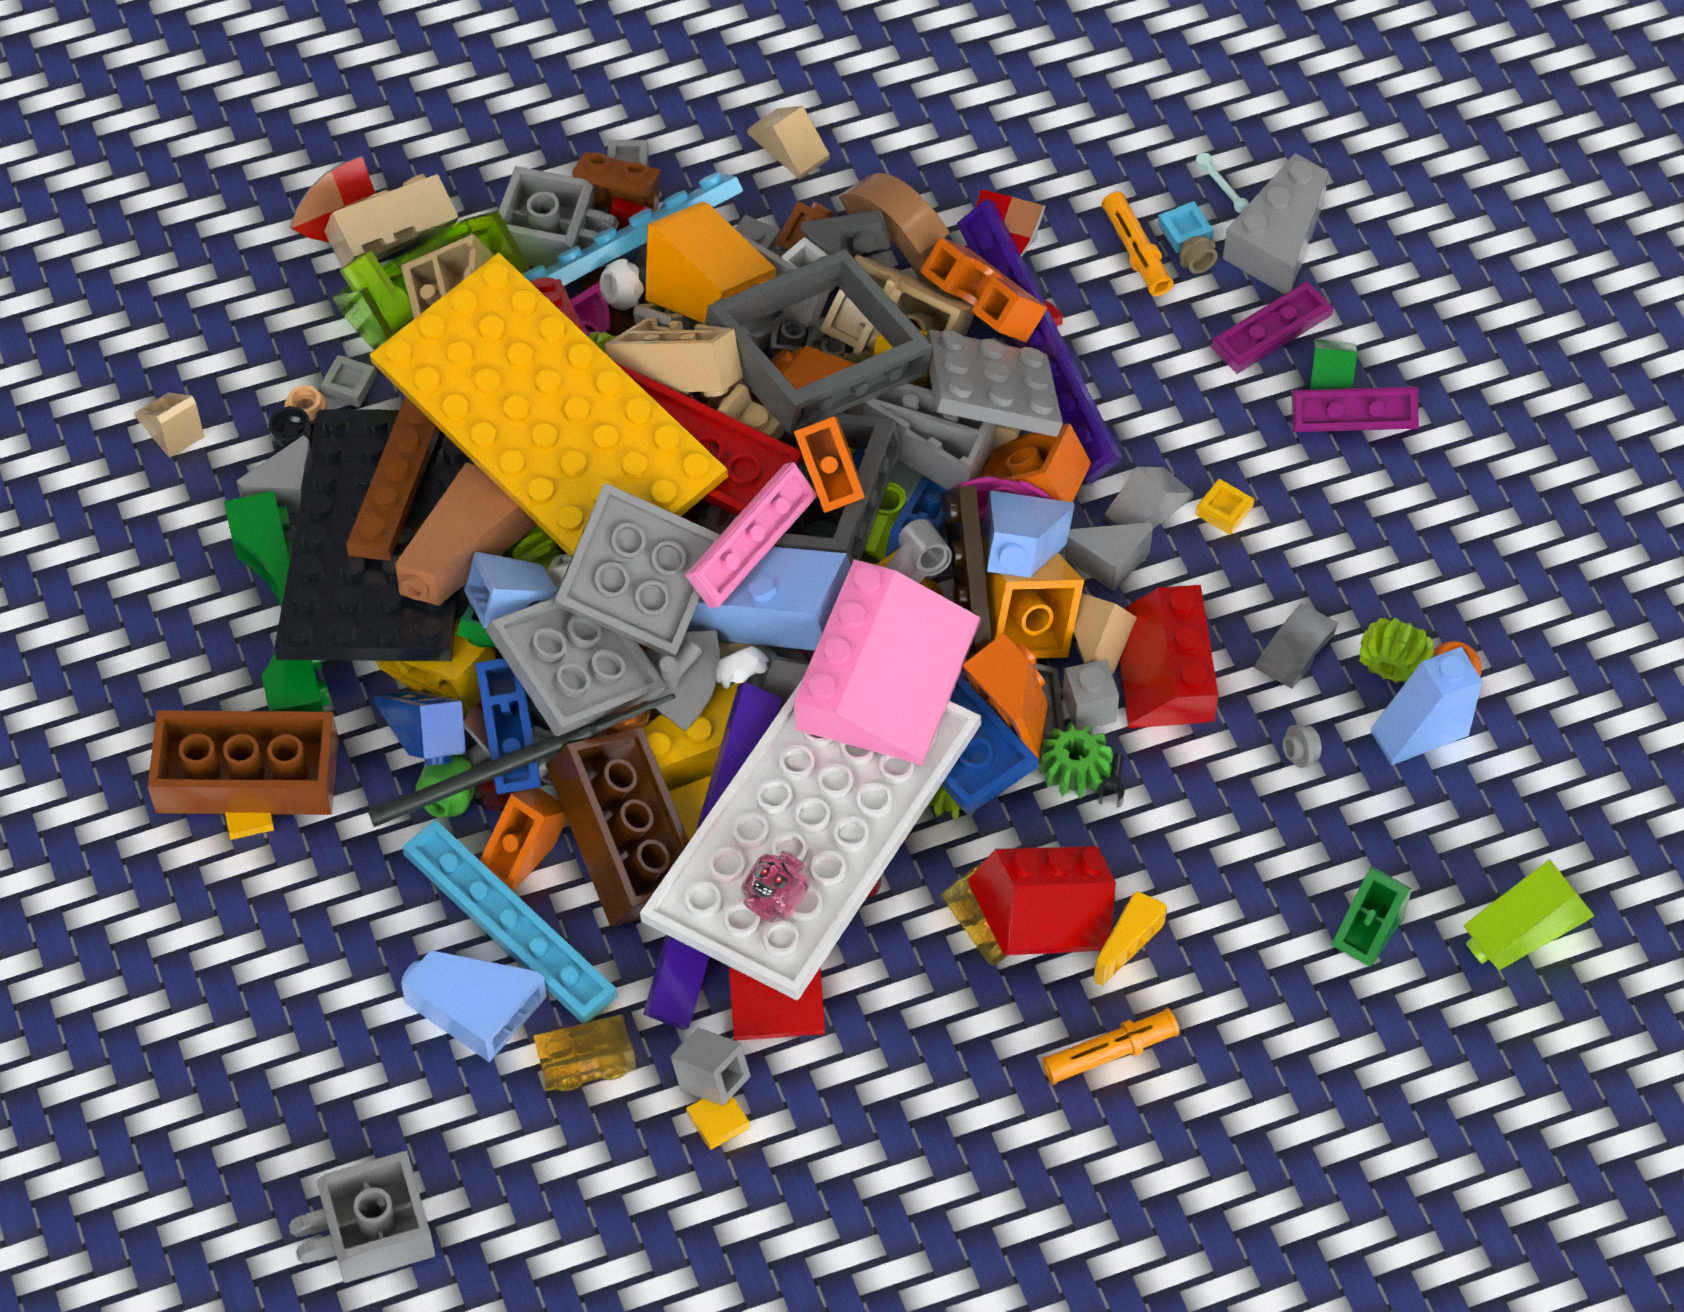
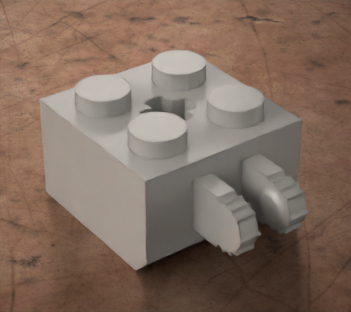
M515 166L492 228L495 254L499 252L508 261L533 266L544 265L545 268H549L559 262L557 256L577 246L581 250L595 243L593 237L610 228L617 230L619 222L616 216L596 211L594 187L587 180Z
M407 1150L324 1174L316 1181L324 1209L295 1217L289 1224L291 1234L296 1237L330 1230L331 1235L317 1238L310 1242L307 1241L298 1246L296 1250L297 1259L303 1263H309L337 1256L344 1283L436 1257Z

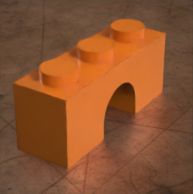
M942 237L939 238L920 270L921 274L942 290L974 306L972 313L997 332L1026 343L1048 308L971 249Z

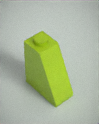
M1549 859L1463 926L1472 937L1466 942V945L1480 963L1483 964L1490 960L1498 970H1501L1587 922L1595 915Z

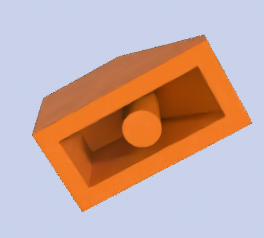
M837 416L794 431L824 513L865 498L850 449Z
M540 788L524 790L510 795L480 861L512 891H515L554 848L567 821L561 802Z

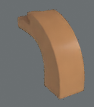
M886 173L868 175L838 196L849 215L881 210L890 239L904 254L917 278L939 288L921 274L920 270L939 238H945L950 232L923 197L902 180Z

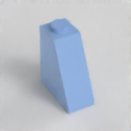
M990 490L982 526L987 572L1028 578L1034 575L1067 545L1074 503Z
M1462 646L1422 661L1372 726L1371 732L1391 766L1469 736L1482 680Z
M432 950L421 961H415L407 968L401 982L405 1004L488 1062L495 1057L547 998L544 976L537 971Z

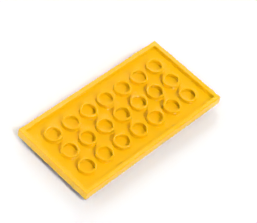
M499 252L370 354L372 364L571 558L601 486L604 483L681 517L728 478V470Z

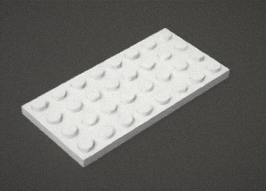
M800 682L640 912L641 922L798 1001L981 726V715L949 701L923 765L796 730L793 701L801 685ZM763 862H773V863H775V865L759 864V863H763ZM782 862H784L787 870L794 878H792L785 872V870L781 866ZM761 866L771 869L764 878L754 877L755 872ZM776 874L786 876L785 878L790 880L786 882L785 887L782 889L776 888L772 883ZM756 880L763 881L765 885H771L777 891L769 898L759 896L758 893L755 894L752 888ZM797 880V882H796L795 885H793V886H789V885H788V884H793V883Z

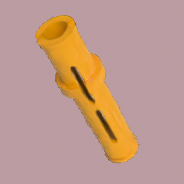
M1121 191L1110 193L1103 199L1101 206L1106 211L1130 255V265L1134 271L1141 274L1152 296L1164 295L1171 290L1174 282L1161 262L1162 254L1156 245L1150 243L1140 222L1128 204L1125 194Z
M1167 1008L1160 1013L1134 1023L1129 1019L1120 1023L1119 1029L1084 1041L1053 1055L1042 1057V1064L1050 1083L1055 1085L1059 1081L1094 1069L1125 1055L1138 1056L1143 1053V1048L1168 1038L1179 1036V1027L1172 1011Z

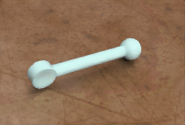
M1208 153L1198 154L1196 157V167L1206 170L1234 202L1235 211L1241 213L1249 205L1248 200L1240 198L1213 167L1211 155Z

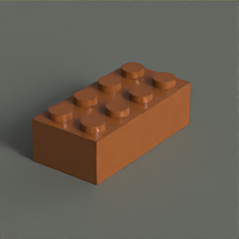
M157 710L148 779V790L155 813L332 815L339 743L333 712Z

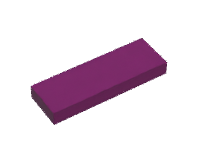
M1306 281L1213 338L1211 348L1238 374L1331 317L1333 306Z
M1418 387L1291 391L1292 432L1419 429Z

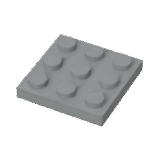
M932 329L928 330L926 339L933 345L928 368L936 412L1058 437L1063 422L1047 354L1031 347L1021 349L1003 345L993 339L979 340L969 338L951 330L943 332Z
M604 483L598 493L552 605L666 656L675 657L700 599V595L686 578L685 574L717 540L720 534Z
M554 598L490 622L486 629L487 634L556 737L660 696L667 686L637 642L552 605Z

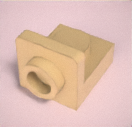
M738 384L731 394L721 401L717 410L777 440L786 431L765 406L752 402L748 387L742 384Z

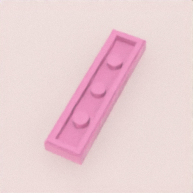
M795 462L786 463L685 574L709 608L719 607L818 496Z

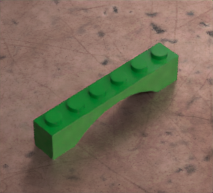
M274 491L224 501L236 558L253 569L269 585L282 607L294 539L285 541L283 533L284 531L291 530L286 505L277 506ZM274 652L272 660L262 674L269 711L324 712L323 706L331 705L326 680H316L315 671L323 669L321 660H276Z

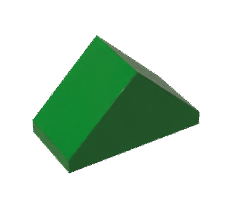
M1315 339L1309 390L1352 389L1357 357L1356 344Z
M1371 866L1331 945L1371 967L1404 920L1412 888Z

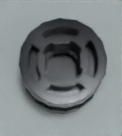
M288 406L280 408L272 414L268 426L275 454L303 435L309 440L311 447L313 434L311 432L309 415L304 410Z

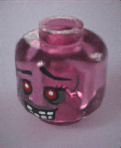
M784 851L779 856L772 854L761 855L742 882L741 890L746 897L743 904L754 914L769 922H774L776 918H790L809 889V881L801 872L805 865L799 859Z

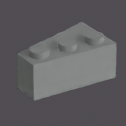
M1295 153L1227 228L1223 259L1284 295L1293 290L1295 279L1304 260L1305 251L1324 204L1329 172Z
M909 383L864 402L863 416L892 418L895 420L902 445L897 460L947 490L964 481L979 477L994 445L996 424L936 412L933 390Z

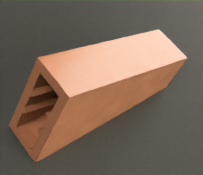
M466 462L395 563L400 595L439 606L466 584L474 552L500 556L536 527L537 524L477 465Z

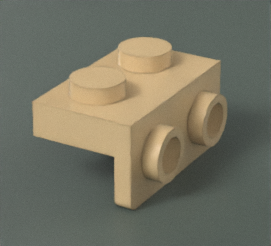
M859 255L855 256L854 259L897 305L902 295V291L897 289L901 277ZM839 289L820 331L854 347L853 353L861 356L867 347L874 350L876 337L880 333L844 292Z

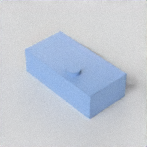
M772 547L719 607L709 608L700 596L686 633L689 631L716 630L718 641L815 651L851 567L847 553Z

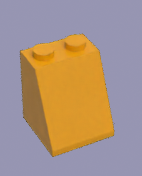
M702 201L648 224L645 300L705 324L708 306L715 301L738 294L755 284H762L776 278V268L706 202Z
M981 536L992 642L1005 633L1015 645L1019 642L1024 643L1035 659L1068 658L1084 579L1059 553L1052 557L1030 578L987 572L983 536Z

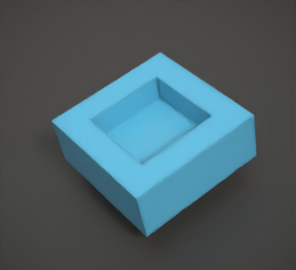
M1195 201L1162 213L1158 217V226L1176 253L1181 252L1182 245L1191 237L1206 236L1208 239H1213L1214 229Z

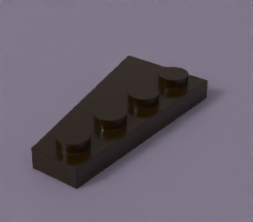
M976 485L958 486L940 493L948 546L952 553L951 565L955 584L954 602L981 619L966 657L967 661L992 642Z

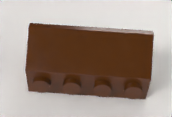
M643 727L566 744L546 765L610 927L641 919L640 912L689 843Z

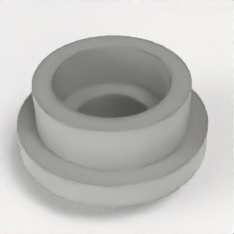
M1295 724L1287 729L1286 736L1283 739V750L1288 760L1292 761L1295 766L1304 768L1310 766L1314 760L1319 759L1321 755V741L1313 727Z

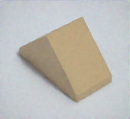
M803 106L777 108L747 129V133L799 180L830 159L828 150Z
M168 392L134 412L137 420L169 458L204 438L197 404L191 395Z
M1082 593L1074 634L1084 664L1107 659L1111 673L1114 674L1137 617L1115 603Z

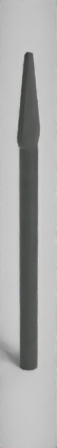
M672 693L587 724L556 737L553 735L371 809L368 811L374 827L382 825L556 754L566 744L586 740L602 730L676 698V696Z

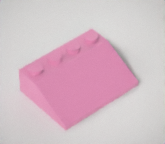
M854 559L793 701L796 730L923 765L981 623L980 617L896 570Z

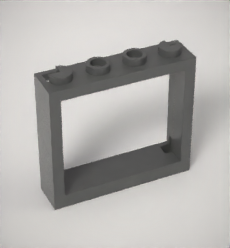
M846 249L829 256H822L817 261L795 270H789L779 277L762 284H755L738 294L715 301L708 306L705 325L734 329L743 373L742 380L789 434L927 375L933 345ZM838 286L893 348L795 390L741 326Z
M838 413L834 416L838 417L848 447L866 449L858 470L865 498L845 505L833 539L784 533L773 547L847 553L850 565H852L854 559L861 560L902 445L894 419ZM785 431L779 441L797 442L794 433L789 434ZM711 504L706 518L703 517L699 525L721 535L732 523L735 515Z

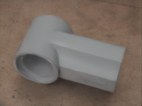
M918 519L908 523L902 529L898 539L901 548L885 568L896 570L920 584L926 576L937 575L947 568L951 562L952 553L934 525L928 520Z

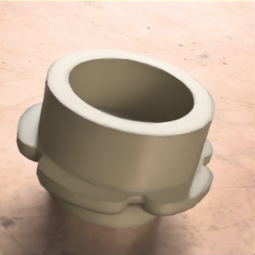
M1206 236L1189 238L1181 247L1179 254L1180 264L1183 268L1188 267L1194 274L1207 271L1214 265L1218 257V253L1215 250V242Z

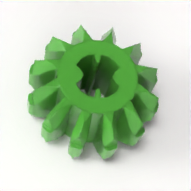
M1072 722L1067 725L1066 732L1054 727L1050 733V740H1043L1038 769L1040 773L1045 774L1047 788L1060 785L1059 792L1062 797L1069 790H1075L1081 799L1085 794V788L1097 793L1101 782L1107 780L1111 775L1112 767L1110 763L1113 760V751L1111 747L1106 746L1104 733L1092 735V728L1089 724L1082 731L1076 730Z

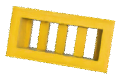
M1139 891L1133 893L1096 959L1093 978L1095 983L1103 986L1162 929L1167 913V906L1164 903Z

